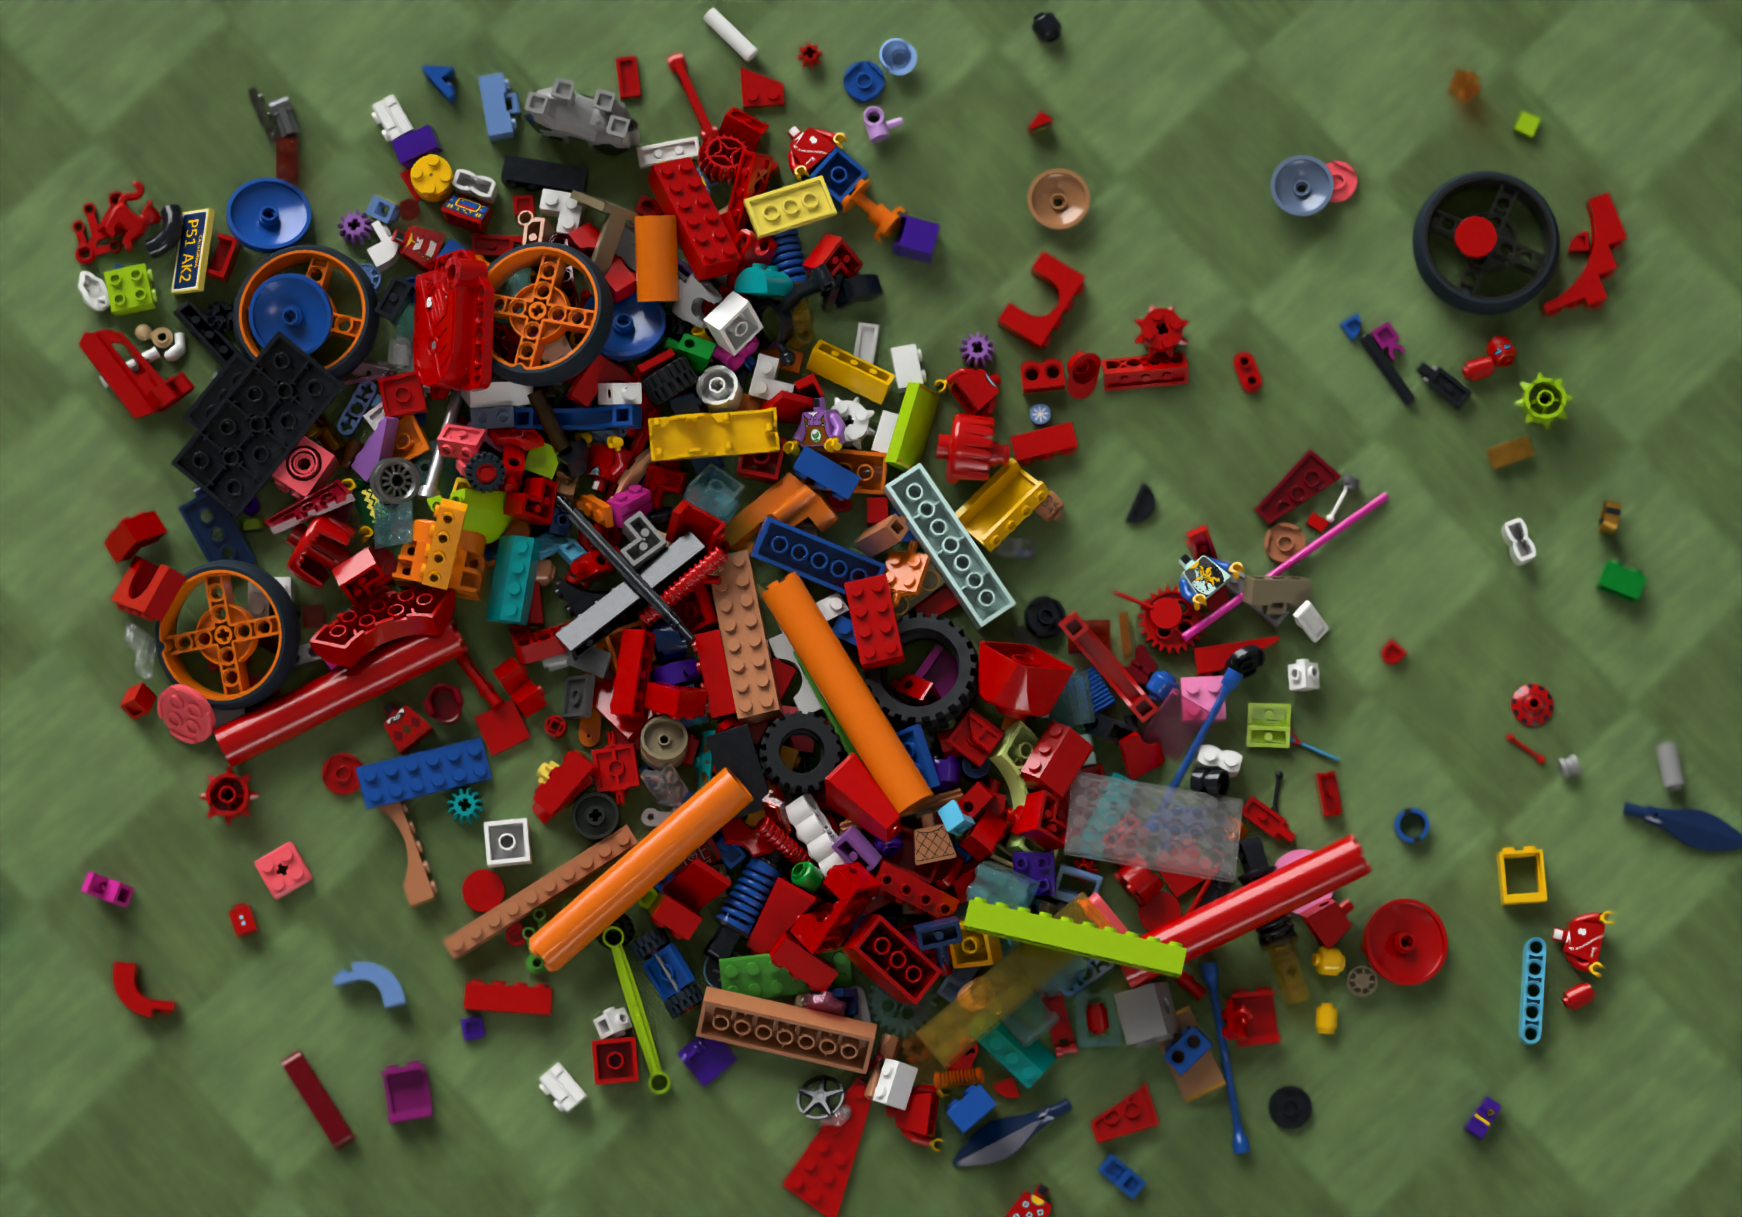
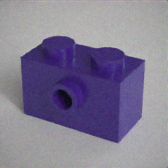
M429 124L391 141L400 164L406 168H412L413 164L423 156L429 154L439 156L438 153L444 151L435 128Z

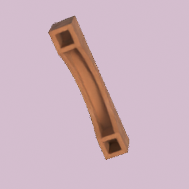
M402 801L377 807L378 810L394 821L405 840L408 853V867L403 888L410 906L415 908L436 900L435 893H438L435 881H430L428 876L431 870L427 860L423 861L420 853L424 851L420 840L416 841L413 833H416L413 821H408L406 813L409 812L406 802Z

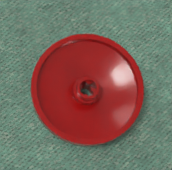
M1396 899L1381 905L1369 917L1363 933V948L1370 966L1381 978L1395 985L1412 986L1431 979L1441 969L1447 956L1448 937L1442 920L1429 906L1413 899Z

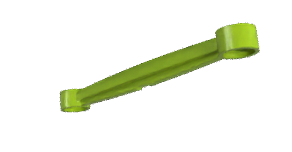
M611 926L604 931L603 942L611 948L630 1017L651 1074L648 1082L649 1088L656 1094H662L670 1087V1077L665 1072H662L642 999L622 945L625 939L624 932L617 926ZM611 929L618 930L622 935L621 941L616 945H611L606 941V934ZM656 1075H664L667 1078V1086L664 1090H656L652 1086V1079Z

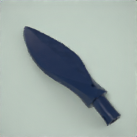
M1628 802L1625 803L1622 815L1643 819L1644 823L1662 829L1678 841L1692 848L1706 851L1742 849V835L1720 818L1696 809H1663L1649 805L1643 807Z
M1064 1098L1060 1102L1031 1113L1000 1118L990 1122L967 1141L953 1159V1165L958 1167L986 1165L1012 1156L1040 1129L1055 1121V1118L1073 1110L1070 1101Z

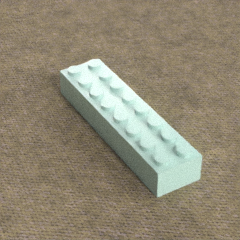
M918 463L884 486L883 492L898 514L906 517V525L917 542H919L923 551L929 555L930 561L946 581L945 583L977 630L1016 605L1014 599L921 463Z

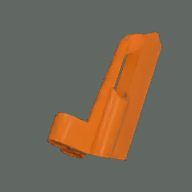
M789 472L727 522L725 540L728 541L731 550L738 552L748 549L749 553H751L754 543L748 540L760 531L765 516L793 527L809 517L821 532H824L839 520V517L819 490L812 491Z

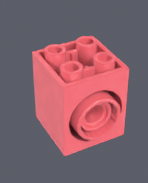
M304 436L273 473V483L285 494L291 492L294 499L299 501L325 487L340 466V463L335 455Z

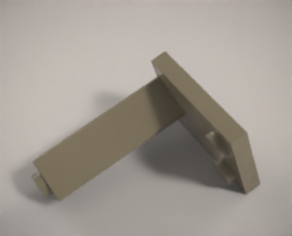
M572 190L570 198L577 200V205L584 208L591 206L597 212L607 213L591 258L605 276L611 266L626 220L634 221V217L639 214L609 201ZM585 277V286L592 288L590 282Z

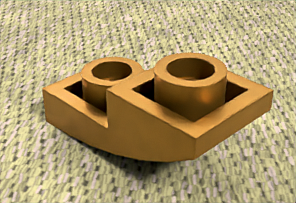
M1529 435L1486 450L1493 470L1535 455Z

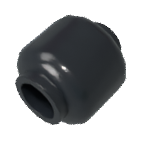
M1040 12L1033 18L1034 23L1031 29L1042 43L1047 42L1050 44L1061 36L1062 25L1053 13L1044 14V12Z

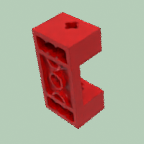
M860 862L834 865L827 871V876L823 883L839 898L833 905V911L830 914L825 910L801 914L794 920V925L790 932L812 955L837 950L880 888L881 884Z

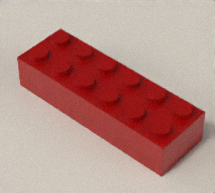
M687 157L652 165L647 182L664 215H676L677 241L697 281L735 273L741 261V256L691 158Z

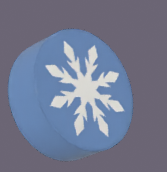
M1036 404L1030 410V420L1037 426H1043L1049 422L1051 411L1044 404Z

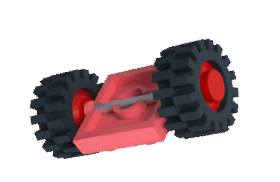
M483 442L479 448L480 454H474L475 457H470L469 460L455 458V467L475 490L482 493L486 491L491 493L493 489H499L498 486L504 483L503 478L506 477V470L502 461L493 453L489 445Z

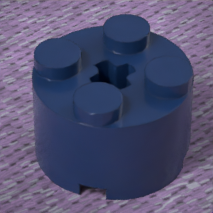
M664 619L656 623L653 622L651 627H647L648 631L651 630L652 633L656 634L654 653L656 658L659 659V665L682 659L684 655H687L688 647L685 638L681 639L680 633L674 631Z

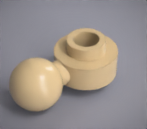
M140 324L135 329V335L139 340L144 341L150 338L159 349L169 348L174 340L172 332L166 327H159L152 331L147 324ZM165 334L166 339L164 341L159 340V335Z

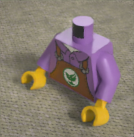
M825 397L812 399L813 411L802 413L799 427L792 441L786 442L783 446V450L787 454H799L800 448L798 445H801V447L824 445V448L832 453L833 450L839 451L842 448L840 443H846L844 435L846 425L837 409L826 410Z

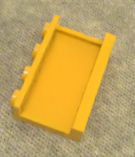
M1011 457L1008 466L1001 467L955 514L969 535L991 552L1046 499L1050 492L1044 482H1038L1021 469L1018 462Z

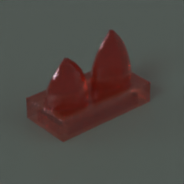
M276 137L277 179H299L298 137Z

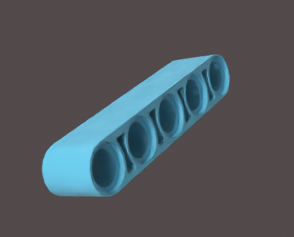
M1538 937L1528 940L1523 948L1518 1037L1525 1045L1538 1042L1542 1031L1546 943ZM1532 942L1539 945V953L1536 954L1530 950ZM1530 964H1535L1538 967L1537 975H1532L1529 972ZM1530 985L1537 989L1535 997L1530 996L1527 992ZM1528 1007L1535 1009L1536 1016L1534 1019L1526 1015ZM1526 1029L1533 1030L1535 1034L1533 1040H1528L1525 1037Z

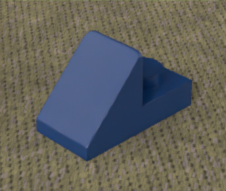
M424 65L421 68L425 77L452 104L457 99L454 93L456 89L448 80L456 74L454 67Z

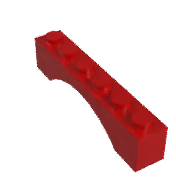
M1075 610L1058 623L1060 628L1101 673L1142 723L1159 710L1156 704Z

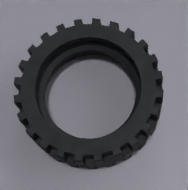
M923 612L917 613V618H910L909 614L904 615V621L898 623L903 648L921 640H936L946 645L954 653L958 663V678L955 685L946 696L933 704L909 706L898 700L889 688L887 680L889 665L863 670V674L866 677L864 682L891 724H898L900 729L921 724L922 729H927L929 733L936 732L935 727L942 725L943 729L950 727L949 721L953 719L957 722L962 719L960 713L964 709L968 712L972 708L970 704L972 698L977 700L979 696L977 692L979 656L968 635L964 633L959 625L955 626L950 619L945 617L944 620H941L938 614L931 613L929 618Z

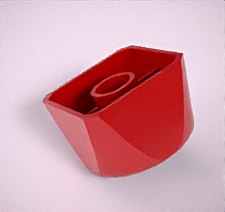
M980 641L977 692L983 700L996 706V711L1003 715L1018 719H1025L1027 715L1045 716L1053 710L1075 668L1032 645Z

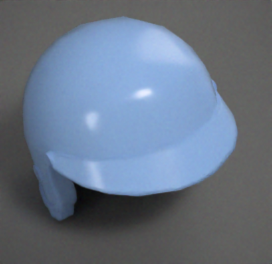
M893 38L882 45L879 52V60L881 65L890 74L902 76L912 71L915 67L917 53L911 44L902 39Z

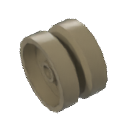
M668 716L654 717L645 724L640 737V752L642 759L648 766L655 770L668 771L681 765L686 758L688 735L684 725L679 720L670 719Z

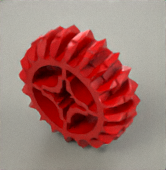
M724 133L721 137L715 134L714 139L708 137L698 150L697 162L700 171L704 173V177L710 176L711 181L718 180L719 184L722 181L726 182L727 185L730 181L734 183L742 149L752 152L751 146H748L747 141L741 142L740 137L734 138L733 134L730 137L725 136Z

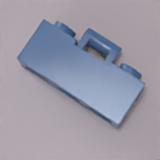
M503 72L478 76L490 142L514 138L517 124L516 119L511 118V116L521 114L518 93L507 94V91H511L509 79L504 78ZM507 100H511L512 109L507 110Z

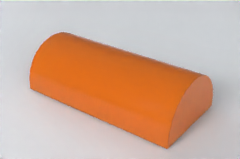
M676 215L635 216L637 302L679 301Z
M807 446L861 477L853 493L885 495L882 489L886 485L888 463L885 462L887 453L847 449L833 450L831 453L823 447ZM809 477L806 480L800 479L810 489L822 490L813 485L815 480Z

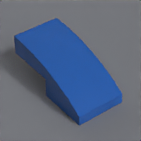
M1112 1153L1097 1168L1103 1176L1132 1200L1146 1185L1142 1178Z

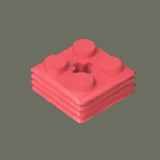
M291 841L254 862L259 874L276 900L313 879L297 848ZM281 866L288 867L286 875L278 873Z

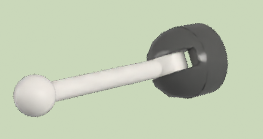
M1345 474L1342 478L1341 486L1343 492L1331 514L1326 517L1329 523L1335 520L1334 516L1346 493L1354 491L1359 485L1360 481L1355 477Z

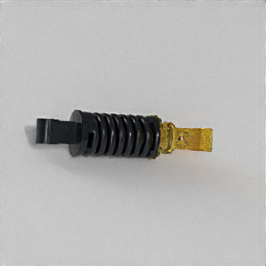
M1259 836L1236 842V852L1244 874L1238 877V881H1240L1242 886L1278 869L1277 866H1268L1263 843ZM1286 914L1255 929V932L1259 934L1257 938L1260 951H1268L1270 965L1273 964L1281 989V996L1287 1006L1309 1000V990L1297 958L1299 953L1295 951L1294 943L1300 939L1294 930V923L1286 922L1292 919L1290 914Z

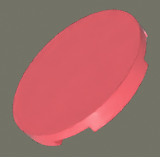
M175 684L166 688L159 695L157 700L159 718L163 719L170 729L169 733L185 743L197 744L208 739L213 734V729H215L216 725L215 714L209 702L197 690L186 685Z

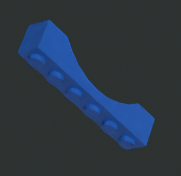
M617 404L593 408H552L563 431L642 429V407L634 404ZM533 407L513 408L514 428L524 430L535 429L537 432H545Z

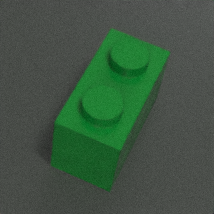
M1611 560V562L1607 561L1603 565L1595 588L1635 604L1639 600L1647 576L1643 575V572L1638 569L1631 568L1630 570L1623 567L1621 562Z

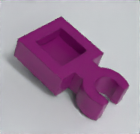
M1389 321L1370 332L1371 337L1381 350L1387 348L1388 357L1391 361L1396 359L1393 355L1395 350L1399 351L1401 356L1404 355V348L1396 344L1400 338Z

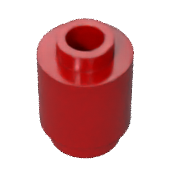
M1482 356L1465 362L1462 368L1464 378L1466 380L1469 379L1470 382L1489 377L1491 373L1495 372L1494 363L1490 356L1486 358Z
M1586 982L1564 991L1561 1000L1567 1010L1571 1009L1574 1012L1591 1003L1592 999L1596 996L1591 985Z
M1104 1003L1086 1005L1087 1011H1085L1088 1031H1092L1093 1035L1105 1034V1029L1110 1027L1107 1008H1104Z

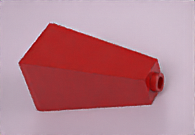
M852 752L825 777L826 806L888 843L901 831L900 815L858 756Z
M778 877L746 944L750 948L749 952L753 955L769 953L784 931L787 934L791 933L790 930L794 925V920L801 914L811 913L824 897L815 892L809 894L795 886L791 879L787 877Z

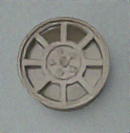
M1358 966L1348 973L1345 984L1350 994L1363 998L1376 990L1378 978L1371 968Z

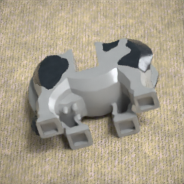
M560 77L555 79L553 87L533 92L529 91L524 107L529 113L525 114V119L535 131L545 137L557 139L570 145L572 137L588 141L590 151L600 152L610 157L621 155L629 151L631 146H636L640 142L639 124L627 111L625 103L618 101L613 92L597 89L594 97L578 94L574 91V81Z

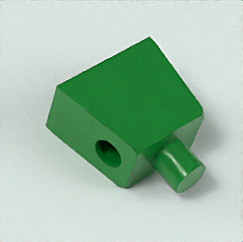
M684 333L680 342L668 337L664 349L673 350L676 354L674 360L686 356L699 378L709 364L716 343Z

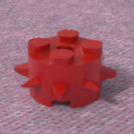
M1150 305L1149 313L1144 319H1135L1134 321L1141 328L1140 335L1134 340V343L1143 344L1144 348L1149 351V358H1152L1155 354H1166L1172 359L1173 351L1179 344H1188L1182 333L1183 328L1189 322L1188 320H1181L1174 312V306L1165 309L1155 308L1153 305ZM1160 329L1165 330L1163 335L1158 333Z
M229 766L225 774H220L216 777L210 774L207 776L210 784L207 786L206 793L199 795V798L206 800L210 806L207 814L208 818L220 815L225 818L227 825H231L233 818H238L242 815L251 816L249 808L252 799L259 797V794L252 792L248 785L251 778L250 774L239 777L233 774L232 768ZM231 791L233 798L227 800L225 795H229L228 792Z

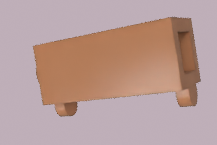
M896 513L864 530L855 544L868 558L875 556L902 540L909 530L906 525V517H898Z

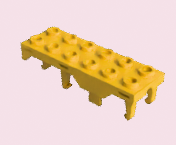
M776 407L762 410L695 413L648 418L651 462L779 452L780 450Z

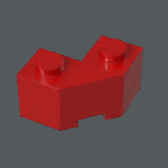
M511 656L493 669L492 672L528 719L548 704L543 697L546 693L539 684L535 686L527 676L528 668L525 664L517 662Z

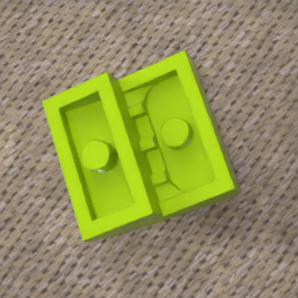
M1248 702L1246 746L1290 748L1291 703Z

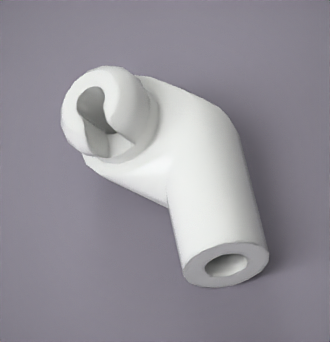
M179 332L174 334L175 345L164 353L167 361H176L185 354V333Z

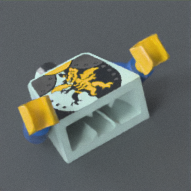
M1186 553L1178 560V563L1185 569L1179 577L1181 597L1194 604L1195 610H1199L1201 604L1206 606V600L1227 583L1231 577L1229 574H1232L1235 579L1240 577L1238 571L1244 572L1243 565L1240 562L1230 564L1206 557L1205 555L1194 561Z

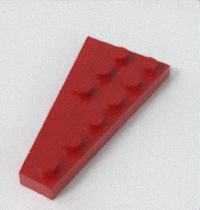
M858 1077L846 1092L840 1109L827 1119L782 1183V1186L826 1217H837L872 1102V1100L864 1096L867 1083Z

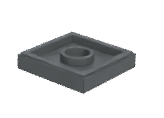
M585 674L566 678L562 711L563 719L591 718L596 675Z

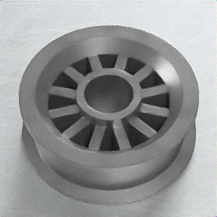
M393 457L383 459L371 471V490L374 496L383 503L391 505L403 504L410 501L418 492L420 485L418 470L412 462L405 458ZM393 476H396L398 480L396 486L392 483Z

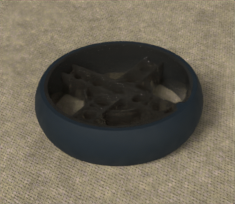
M1496 171L1465 173L1450 179L1437 188L1427 198L1417 215L1412 240L1417 269L1430 290L1448 305L1464 312L1479 315L1506 313L1525 305L1535 298L1550 281L1558 262L1560 249L1558 225L1545 199L1526 182L1509 174ZM1476 189L1498 191L1489 212H1480L1470 216L1483 217L1488 221L1493 220L1499 224V227L1495 228L1497 233L1496 245L1488 255L1480 258L1483 261L1482 265L1475 264L1473 258L1464 256L1455 246L1456 253L1460 261L1465 265V268L1457 286H1454L1440 273L1433 261L1429 247V232L1454 242L1455 230L1463 219L1444 212L1440 208L1449 199L1466 191ZM1515 200L1523 204L1537 221L1543 240V253L1517 243L1516 232L1512 224L1507 220ZM1497 203H1505L1507 209H1500ZM1447 222L1451 224L1452 229L1446 230L1442 223ZM1501 248H1508L1510 250V254H1503L1501 252ZM1520 256H1527L1530 262H1522ZM1507 265L1533 276L1523 287L1503 296L1483 297L1474 295L1483 274L1500 271ZM1466 276H1471V277H1473L1474 280H1475V283H1474V284H1469V283H1467L1466 280H1465V277H1466Z

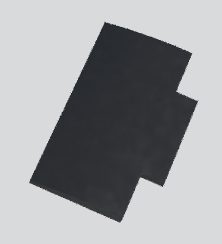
M278 331L252 363L236 351L185 413L183 418L198 430L171 464L238 518L345 384L286 335Z

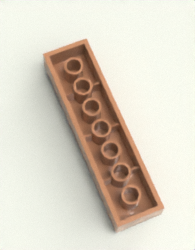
M748 549L726 554L728 561H724L722 566L719 565L718 570H713L711 575L720 576L721 584H711L737 718L740 724L749 725L783 717L752 557L749 556Z
M707 986L696 1036L866 1074L877 1024Z

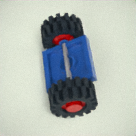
M657 927L641 938H638L629 945V948L638 962L652 955L650 959L641 965L662 1000L666 1001L664 1006L672 1019L703 1002L704 995L697 984L683 990V988L696 979L674 942L669 944L671 940L664 928Z

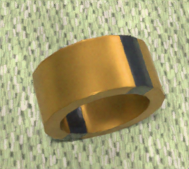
M1605 500L1599 518V533L1612 536L1615 534L1621 514V502Z

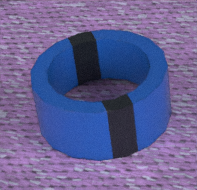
M1407 808L1395 818L1393 827L1397 838L1402 842L1412 844L1421 841L1428 834L1430 825L1429 819L1424 812L1416 808ZM1414 814L1421 818L1424 828L1420 836L1411 838L1402 833L1400 820L1404 815Z

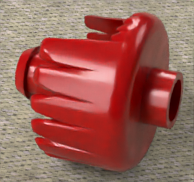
M958 413L953 417L950 435L939 434L936 459L947 460L945 470L946 482L955 485L960 479L986 481L989 479V473L987 472L991 466L996 467V464H1001L1002 467L1008 466L1011 446L1006 443L1005 446L999 445L998 441L992 440V437L995 435L993 428L995 427L994 418Z
M329 512L314 517L308 527L302 523L296 525L285 542L295 549L286 564L287 571L317 590L323 589L325 581L322 579L327 580L329 578V573L324 569L328 568L331 570L351 558V552L346 550V545L350 544L351 539L349 536L353 537L356 529Z

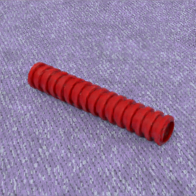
M715 546L714 551L710 550V554L705 555L703 560L700 559L699 564L695 563L693 569L689 568V572H685L683 577L680 576L678 582L674 581L673 586H668L669 589H665L663 591L664 594H659L671 609L673 604L676 606L678 600L681 601L683 596L686 597L688 592H692L693 587L697 588L698 583L701 584L703 579H707V575H712L713 570H718L719 565L722 566L724 561H728V556L719 546ZM648 604L647 608H643V612H638L639 618L647 627H651L652 622L656 623L657 618H662L650 604Z
M764 817L758 821L755 826V832L760 833L759 835L764 837L765 841L774 846V849L783 854L785 858H788V861L792 862L794 866L800 862L808 861L813 863L818 869L820 868L816 860L811 859L808 852L803 850V847L799 846L797 842H794L793 838L789 837L783 829L775 825L774 821H770L769 817ZM822 881L820 889L825 891L826 895L834 894Z

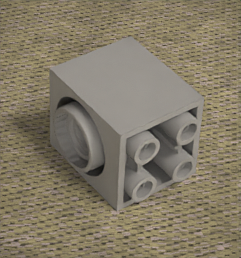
M1168 982L1152 983L1114 994L1118 1019L1124 1031L1127 1045H1135V1048L1154 1045L1155 1042L1175 1039L1174 1034L1181 1033Z

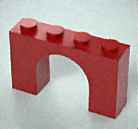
M1042 251L1032 266L1031 274L1054 288L1058 296V305L1051 313L1045 316H1032L1009 302L999 317L997 324L1039 351L1043 346L1047 347L1053 338L1051 333L1054 329L1058 330L1064 321L1062 316L1065 312L1069 313L1075 304L1073 299L1077 294L1080 296L1086 287V284H1084L1086 277Z
M599 354L585 370L578 374L565 396L581 407H589L598 392V383H607L612 380L619 383H637V381L627 373L628 369L620 364L615 365L610 362V358ZM642 388V404L634 405L642 407L643 423L650 408L660 410L664 403L659 406H653ZM626 429L627 434L625 437L633 442L639 429Z
M135 556L113 594L111 601L117 604L115 608L124 613H129L151 623L153 620L162 622L186 576L171 567L162 564L158 567L144 558Z

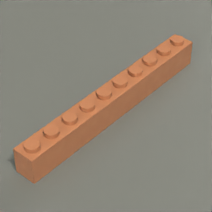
M626 824L442 940L453 959L459 960L508 929L517 921H521L532 914L535 909L543 907L621 858L638 844V841Z

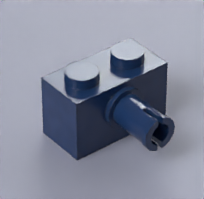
M952 916L913 925L919 950L924 951L934 948L937 966H944L943 957L946 966L950 965L951 961L947 945L963 942L957 917Z

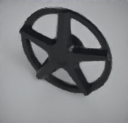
M822 1074V1076L808 1080L798 1089L797 1106L800 1112L807 1118L814 1120L826 1119L834 1115L842 1106L845 1096L844 1089L837 1079ZM820 1081L817 1091L806 1089L812 1083ZM831 1081L835 1083L839 1089L826 1091V1082ZM802 1095L812 1099L805 1109L801 1105ZM841 1095L838 1106L832 1111L829 1105L830 1098ZM815 1107L822 1108L827 1115L812 1116L809 1113Z

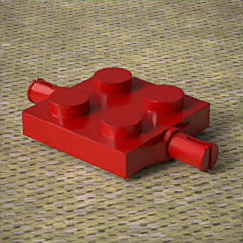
M612 731L611 733L607 732L608 745L602 749L592 750L593 763L598 767L595 770L597 792H614L616 794V804L621 805L626 804L624 791L629 788L640 787L641 782L635 744H617L616 732Z

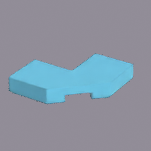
M546 533L536 538L542 542L539 555L540 560L558 552L571 565L573 561L588 553L572 538L566 537V539H561Z

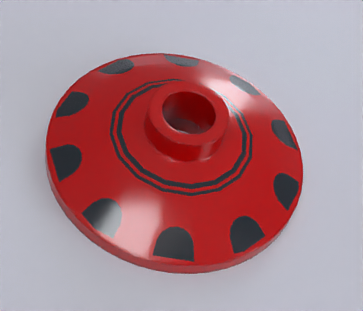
M1526 684L1518 688L1513 694L1511 710L1514 717L1520 723L1527 726H1539L1551 717L1554 710V701L1550 692L1543 686ZM1535 700L1537 707H1532L1530 701Z

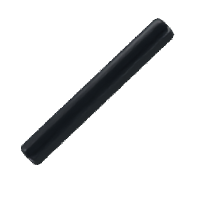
M1365 334L1362 336L1359 342L1406 406L1411 405L1416 400L1415 396L1371 335Z

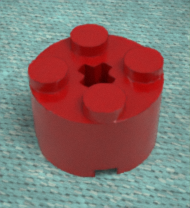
M1136 855L1121 867L1113 877L1119 884H1123L1121 889L1129 897L1131 895L1135 896L1133 898L1140 907H1143L1164 887V884L1156 873L1153 874L1149 869L1150 867Z

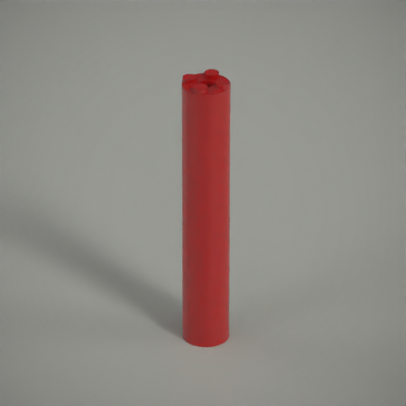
M451 617L439 636L412 635L398 638L365 654L352 668L341 666L213 729V732L226 760L233 768L469 650L460 635L461 633Z
M1351 834L1139 936V938L1147 939L1148 936L1160 938V943L1168 944L1170 941L1183 944L1182 948L1187 949L1185 964L1368 875L1372 870L1363 856L1364 852L1359 842ZM1120 965L1131 989L1162 975Z

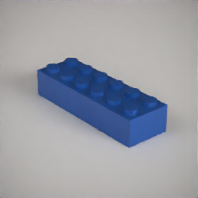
M768 516L764 518L749 555L790 573L796 572L800 577L846 595L844 583L882 575L886 567L883 563Z

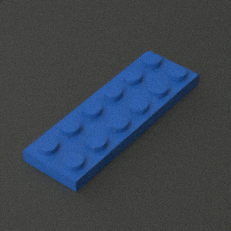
M481 737L355 768L366 810L492 779Z

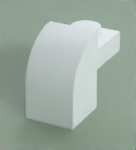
M378 220L372 223V226L381 242L367 249V252L379 272H382L397 262L400 257L398 251L401 245L391 241L392 234L387 225L382 226Z

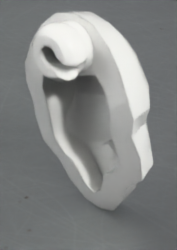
M88 271L80 272L77 289L82 295L84 303L96 312L106 310L110 302L103 280Z

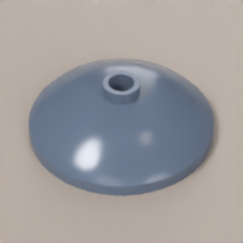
M1297 155L1284 160L1277 166L1271 178L1270 189L1274 202L1282 211L1296 217H1308L1319 213L1327 206L1333 194L1334 182L1330 170L1322 161L1308 155ZM1298 188H1305V192L1300 193L1298 191Z

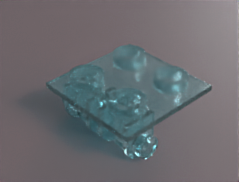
M413 501L384 506V503L381 502L375 503V507H373V511H375V519H373V523H375L373 525L375 549L413 542Z

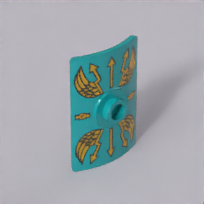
M714 730L701 733L699 756L695 757L693 764L694 769L697 770L696 792L712 779L714 761L706 737L716 734Z

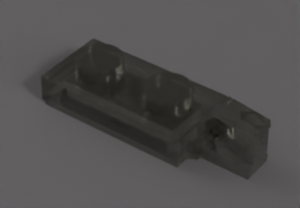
M255 87L248 89L250 102L269 144L272 145L282 141L279 128L273 127L271 124L274 120L270 111H265L263 105L266 102L261 92L257 93Z

